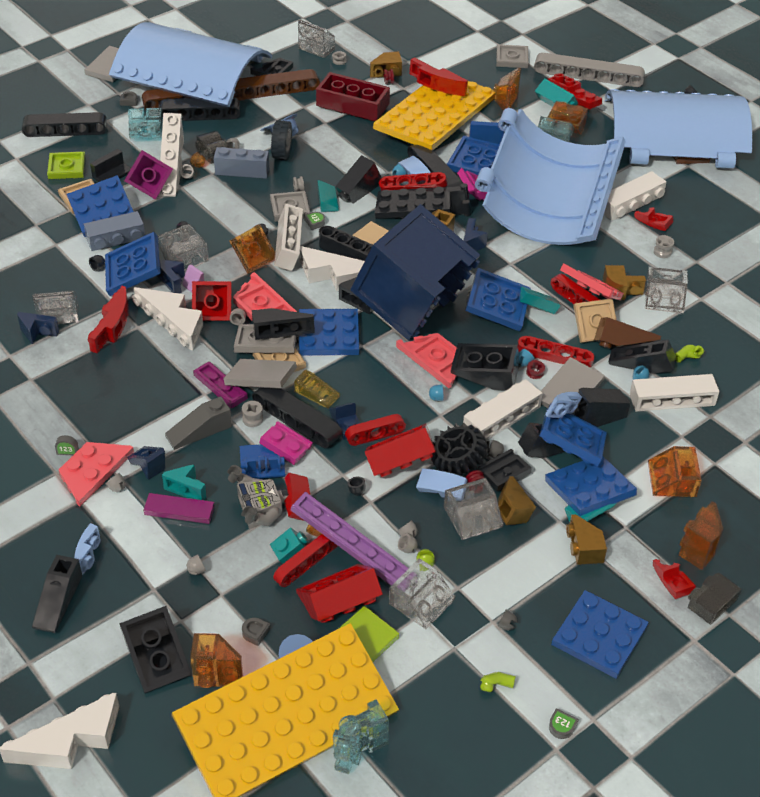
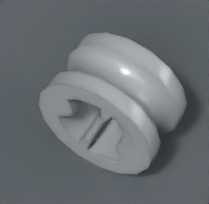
M337 51L332 54L334 64L343 65L347 62L345 52Z
M302 176L298 179L293 177L294 192L304 191Z

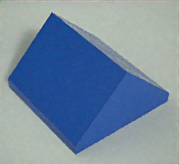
M471 121L469 137L500 144L504 131L499 128V122Z

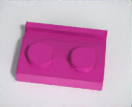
M461 168L457 174L462 182L468 185L469 193L478 200H484L487 192H481L475 187L478 175L469 171L465 172Z
M277 421L275 426H272L261 436L259 443L295 465L306 454V451L311 449L313 442Z

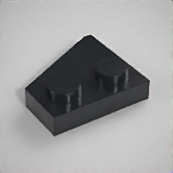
M277 58L271 62L263 63L262 68H250V74L260 76L289 72L293 68V62Z

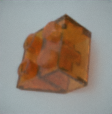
M556 101L546 122L549 127L581 134L586 125L588 108Z
M673 446L648 460L653 496L697 497L701 475L695 447Z
M713 501L706 508L702 507L699 510L694 521H688L684 527V532L686 533L679 544L681 546L679 556L700 570H703L714 558L723 532L717 504Z
M194 633L190 658L194 686L203 688L212 686L224 687L244 677L242 656L220 634Z

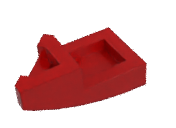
M654 207L649 208V211L645 213L639 211L634 213L637 220L658 230L666 231L673 223V216L655 213Z
M658 559L653 560V567L674 599L695 593L696 585L684 572L680 571V564L665 565L661 564Z

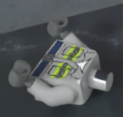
M232 465L228 469L227 473L230 474L228 476L229 482H238V499L243 510L241 516H245V522L248 524L249 529L259 525L269 526L282 515V503H284V500L289 495L287 488L277 491L273 480L252 478L242 473L241 468L237 465Z

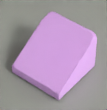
M190 264L182 285L192 292V281H204V273Z

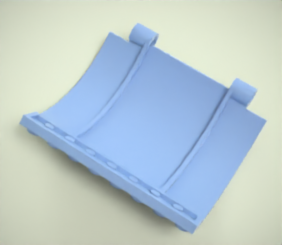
M143 22L135 26L124 38L113 61L109 76L230 107L236 84L249 61L260 63L263 57L272 59V54L262 48L233 43L179 28Z
M618 89L608 90L605 94V101L613 102L614 139L624 137L626 141L624 148H631L630 164H648L649 156L713 158L715 159L716 168H734L736 153H752L751 113L748 102L743 96L731 94H685L684 92L668 93L666 91H619Z
M506 108L498 123L499 128L505 133L492 167L482 168L475 182V187L479 191L487 192L483 207L502 226L517 235L533 241L554 245H571L596 240L626 143L624 137L607 140L606 144L601 145L574 144L555 138L541 130L526 116L522 109H519L517 113L512 108Z

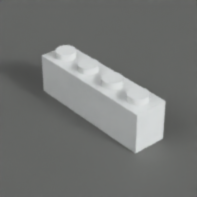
M651 171L611 190L604 215L613 221L661 198L665 193L666 181Z
M285 204L280 215L274 266L292 271L299 257L302 208Z
M713 374L634 379L632 380L629 394L635 412L715 406L719 389Z
M525 379L520 383L514 384L505 392L499 393L490 401L484 402L475 410L469 411L464 416L463 423L467 426L472 424L481 431L486 439H490L540 408L543 393Z

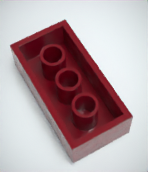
M329 72L316 88V106L371 121H377L390 104V87Z

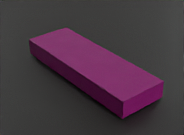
M210 361L193 370L194 376L217 397H222L231 409L248 399L247 393L239 386L225 385L224 378L226 375Z
M149 493L143 512L144 515L210 524L215 505L212 501Z

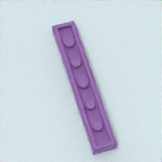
M304 492L292 505V512L360 563L374 568L375 573L399 592L402 591L415 573L307 492Z

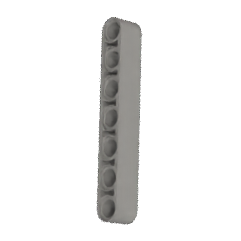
M539 53L534 64L535 71L541 74L555 75L562 73L569 78L630 87H640L644 82L645 70L640 66L551 53Z

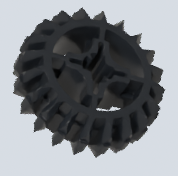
M465 423L461 426L455 424L453 428L447 426L446 431L440 430V436H434L435 441L433 443L436 451L432 453L431 461L438 471L462 476L466 472L469 474L472 469L478 470L477 465L483 464V459L487 457L486 451H488L486 438L472 424L469 426Z

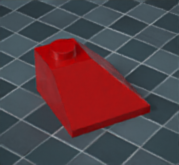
M192 281V309L202 311L204 321H230L232 282Z

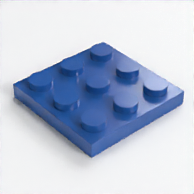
M463 136L449 159L447 166L455 173H458L463 168L465 172L469 171L478 175L482 168L492 167L500 144Z
M118 175L67 194L84 237H86L84 223L134 212Z
M155 232L105 254L106 292L109 296L117 292L121 286H125L127 289L160 274L158 236Z
M477 268L465 311L520 331L527 309V304L520 302L521 287L531 288Z
M299 309L300 313L314 315L315 333L299 335V354L301 356L359 355L358 309Z
M566 413L563 418H551L545 415L539 436L547 443H554L560 446L566 453L575 454L581 457L584 462L598 466L602 460L607 432L573 414Z
M603 456L598 466L581 461L545 474V482L579 516L637 495V488Z
M585 590L552 639L551 645L617 679L646 631L649 622Z

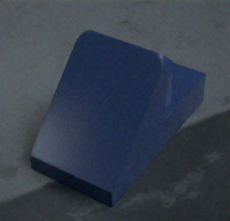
M469 218L463 240L477 251L486 247L488 233L478 231V226H475L476 219Z
M159 259L160 274L157 277L172 293H182L181 278L185 276L184 263Z
M24 312L17 313L20 329L31 344L34 343L38 334L58 336L59 326L57 317Z
M355 402L329 408L334 422L342 430L343 440L347 439L345 431L350 426L360 424L356 416Z
M143 446L127 457L131 465L141 466L148 480L165 469V450L161 447Z

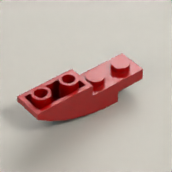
M417 58L410 60L409 74L417 78V83L447 94L466 96L468 80L445 68L438 70Z
M562 73L548 78L550 82L575 96L578 101L577 110L592 109L602 105L601 97L581 89V83L574 80V78L564 76Z
M121 286L113 294L110 301L103 306V318L99 321L96 328L89 333L88 342L91 352L98 353L107 341L115 343L121 335L127 322L129 310L125 286Z

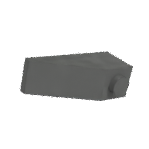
M222 397L215 398L198 406L165 433V437L174 450L232 427L231 411Z

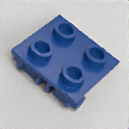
M261 444L239 446L242 473L256 479L285 477L284 457H280V455H277Z

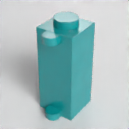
M544 78L535 90L540 100L567 116L576 111L578 101L575 96Z

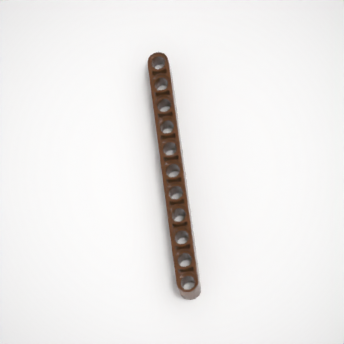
M313 69L239 78L233 97L238 100L313 91L320 85V80ZM159 89L147 90L142 94L143 105L148 112L158 111V104L163 99L191 98Z

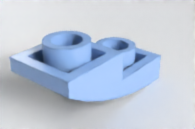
M415 156L398 162L408 174L431 173Z
M565 392L557 395L545 415L551 418H563L566 413L572 414L582 396L578 392Z
M422 468L416 488L419 492L439 493L442 498L462 499L467 479L448 472Z
M92 523L83 532L75 551L74 558L79 559L82 575L94 564L93 550L99 546L101 541L98 526Z

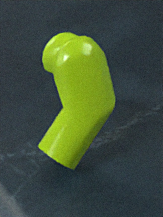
M700 345L684 346L675 353L676 362H681L685 358H700L704 354L703 347Z
M501 672L484 675L480 680L482 681L480 689L492 692L494 684L513 688L516 676Z

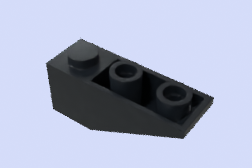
M56 555L45 579L32 625L34 629L56 633L82 578L79 559Z

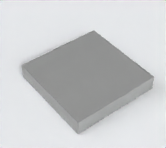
M498 44L496 67L528 68V46Z
M305 191L270 194L275 222L279 221L285 204L302 208V219H304L305 214L310 213Z

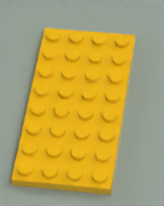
M468 81L466 96H458L422 85L375 121L373 129L413 145H420L434 150L495 99L497 91L492 90L490 87L478 85L476 82Z
M349 623L172 712V717L212 797H241L343 742L346 731L354 725H357L359 728V732L354 734L356 735L397 713L399 708L353 626Z

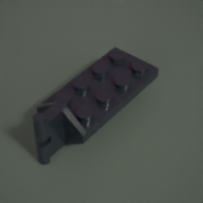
M462 183L456 187L378 191L375 218L406 217L420 204L431 213L439 209L452 214L470 216L468 185Z

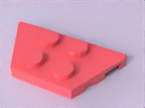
M564 263L560 269L562 272L577 279L578 285L584 288L589 286V291L597 295L602 293L601 296L607 299L621 300L624 294L599 279L579 270L577 271Z
M255 272L250 275L251 279L249 282L244 283L241 286V290L237 291L233 296V303L238 308L243 309L246 316L251 320L252 310L274 308L297 312Z
M439 333L414 337V341L403 342L402 339L396 341V347L447 388L452 387L457 375L451 373L456 346Z
M86 442L58 469L59 475L63 482L66 483L69 492L74 496L77 505L81 506L128 459L127 457L134 453V449L130 445Z

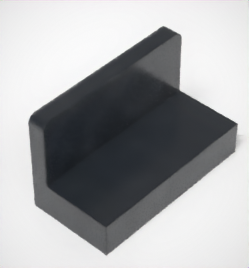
M119 149L90 163L92 178L98 182L117 175L121 179L128 175L131 167L124 163L123 153Z

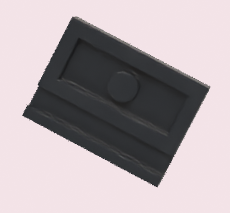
M513 449L478 466V470L482 471L487 483L496 492L504 488L510 476H513L518 481L531 473L532 467L518 454L515 455Z

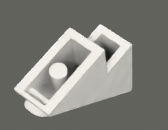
M163 114L160 161L173 168L158 196L176 197L181 177V152L184 144L181 114Z
M300 246L299 261L308 282L314 283L331 279L336 291H339L340 283L357 277L365 262Z
M134 287L133 302L144 309L148 316H152L158 325L167 329L171 336H175L184 347L186 346L193 351L203 327L202 311L187 309L184 294Z
M106 694L99 700L87 706H81L66 716L55 718L45 726L30 730L22 737L5 742L0 747L3 762L72 769L78 746L108 749L119 710L117 694Z

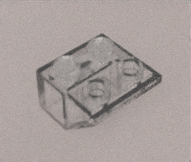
M300 19L298 20L299 49L323 58L335 50V36L325 28Z
M190 224L158 235V245L164 259L183 262L184 270H187L190 264L195 267L209 261L207 243Z
M649 267L645 283V309L684 313L688 284L687 271Z
M75 291L32 295L36 314L57 317L58 324L79 322V306Z
M486 478L445 490L444 508L462 540L503 527L496 494Z
M420 558L390 587L389 604L424 629H427L455 600L454 594L439 571Z

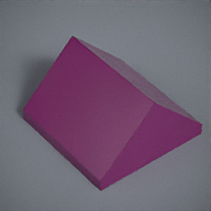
M141 150L124 181L156 200L173 168Z

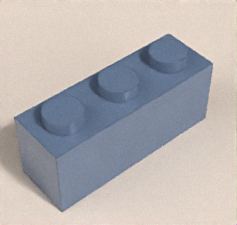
M217 147L214 155L215 175L267 178L269 151Z
M138 211L84 223L85 235L91 251L133 242L145 236L144 224Z

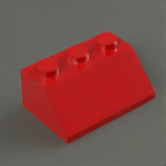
M425 423L368 446L365 450V455L374 476L380 475V477H384L393 473L392 469L400 466V469H404L413 465L412 461L420 458L421 461L433 457L432 453L436 449L428 426Z
M356 564L296 589L311 618L321 621V623L334 619V615L337 613H349L355 610L356 605L361 603L363 605L376 601V597L383 595L374 568L361 564Z

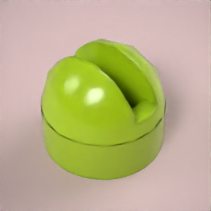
M428 549L420 550L416 556L417 566L425 570L433 567L435 560L433 552Z

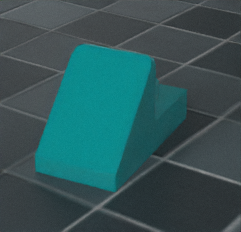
M195 465L173 469L162 474L165 490L190 499L205 500L207 498L205 483L196 479Z

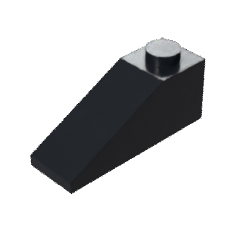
M274 308L252 310L255 340L315 333L313 314Z
M668 339L613 348L608 362L609 365L628 369H635L637 366L643 365L649 369V373L674 371L676 355Z
M529 422L518 441L524 454L529 457L545 458L565 452L560 446L554 443H547L539 436L542 424Z

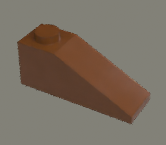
M604 317L600 319L594 341L599 342V346L611 349V347L660 340L661 336L612 318Z

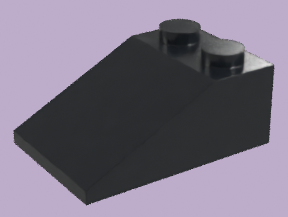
M458 343L451 373L493 390H508L516 382L520 364L518 345Z
M167 606L119 623L144 693L192 675Z

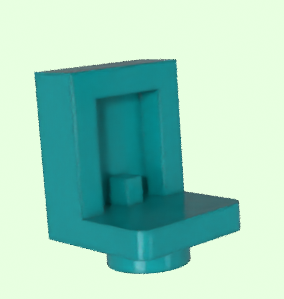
M290 527L270 543V546L278 560L284 564L307 546L309 540L301 531L296 532Z

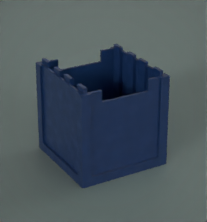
M420 204L373 244L350 291L409 341L412 337L414 338L419 335L421 328L418 326L423 327L427 322L424 316L429 318L432 314L431 305L434 304L436 306L439 303L444 307L450 301L455 302L458 297L456 292L458 289L461 291L464 288L465 283L463 281L464 279L466 281L469 280L472 275L470 270L472 267L475 269L479 264L477 259L480 254Z

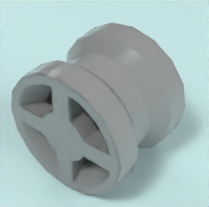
M666 235L658 236L655 242L654 254L659 258L670 257L674 246L673 238Z
M248 401L243 404L242 420L244 425L257 427L262 424L263 408L261 403Z

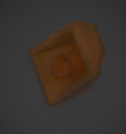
M517 68L503 76L498 84L496 83L494 86L495 101L503 111L506 108H511L518 97L521 68Z
M260 224L229 241L247 274L275 259V251Z

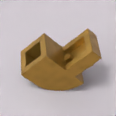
M605 265L603 274L604 283L624 293L621 300H625L626 295H643L645 276H626L623 265Z

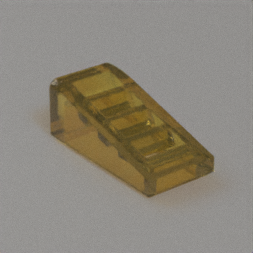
M307 369L294 381L295 392L326 408H329L340 397V393Z

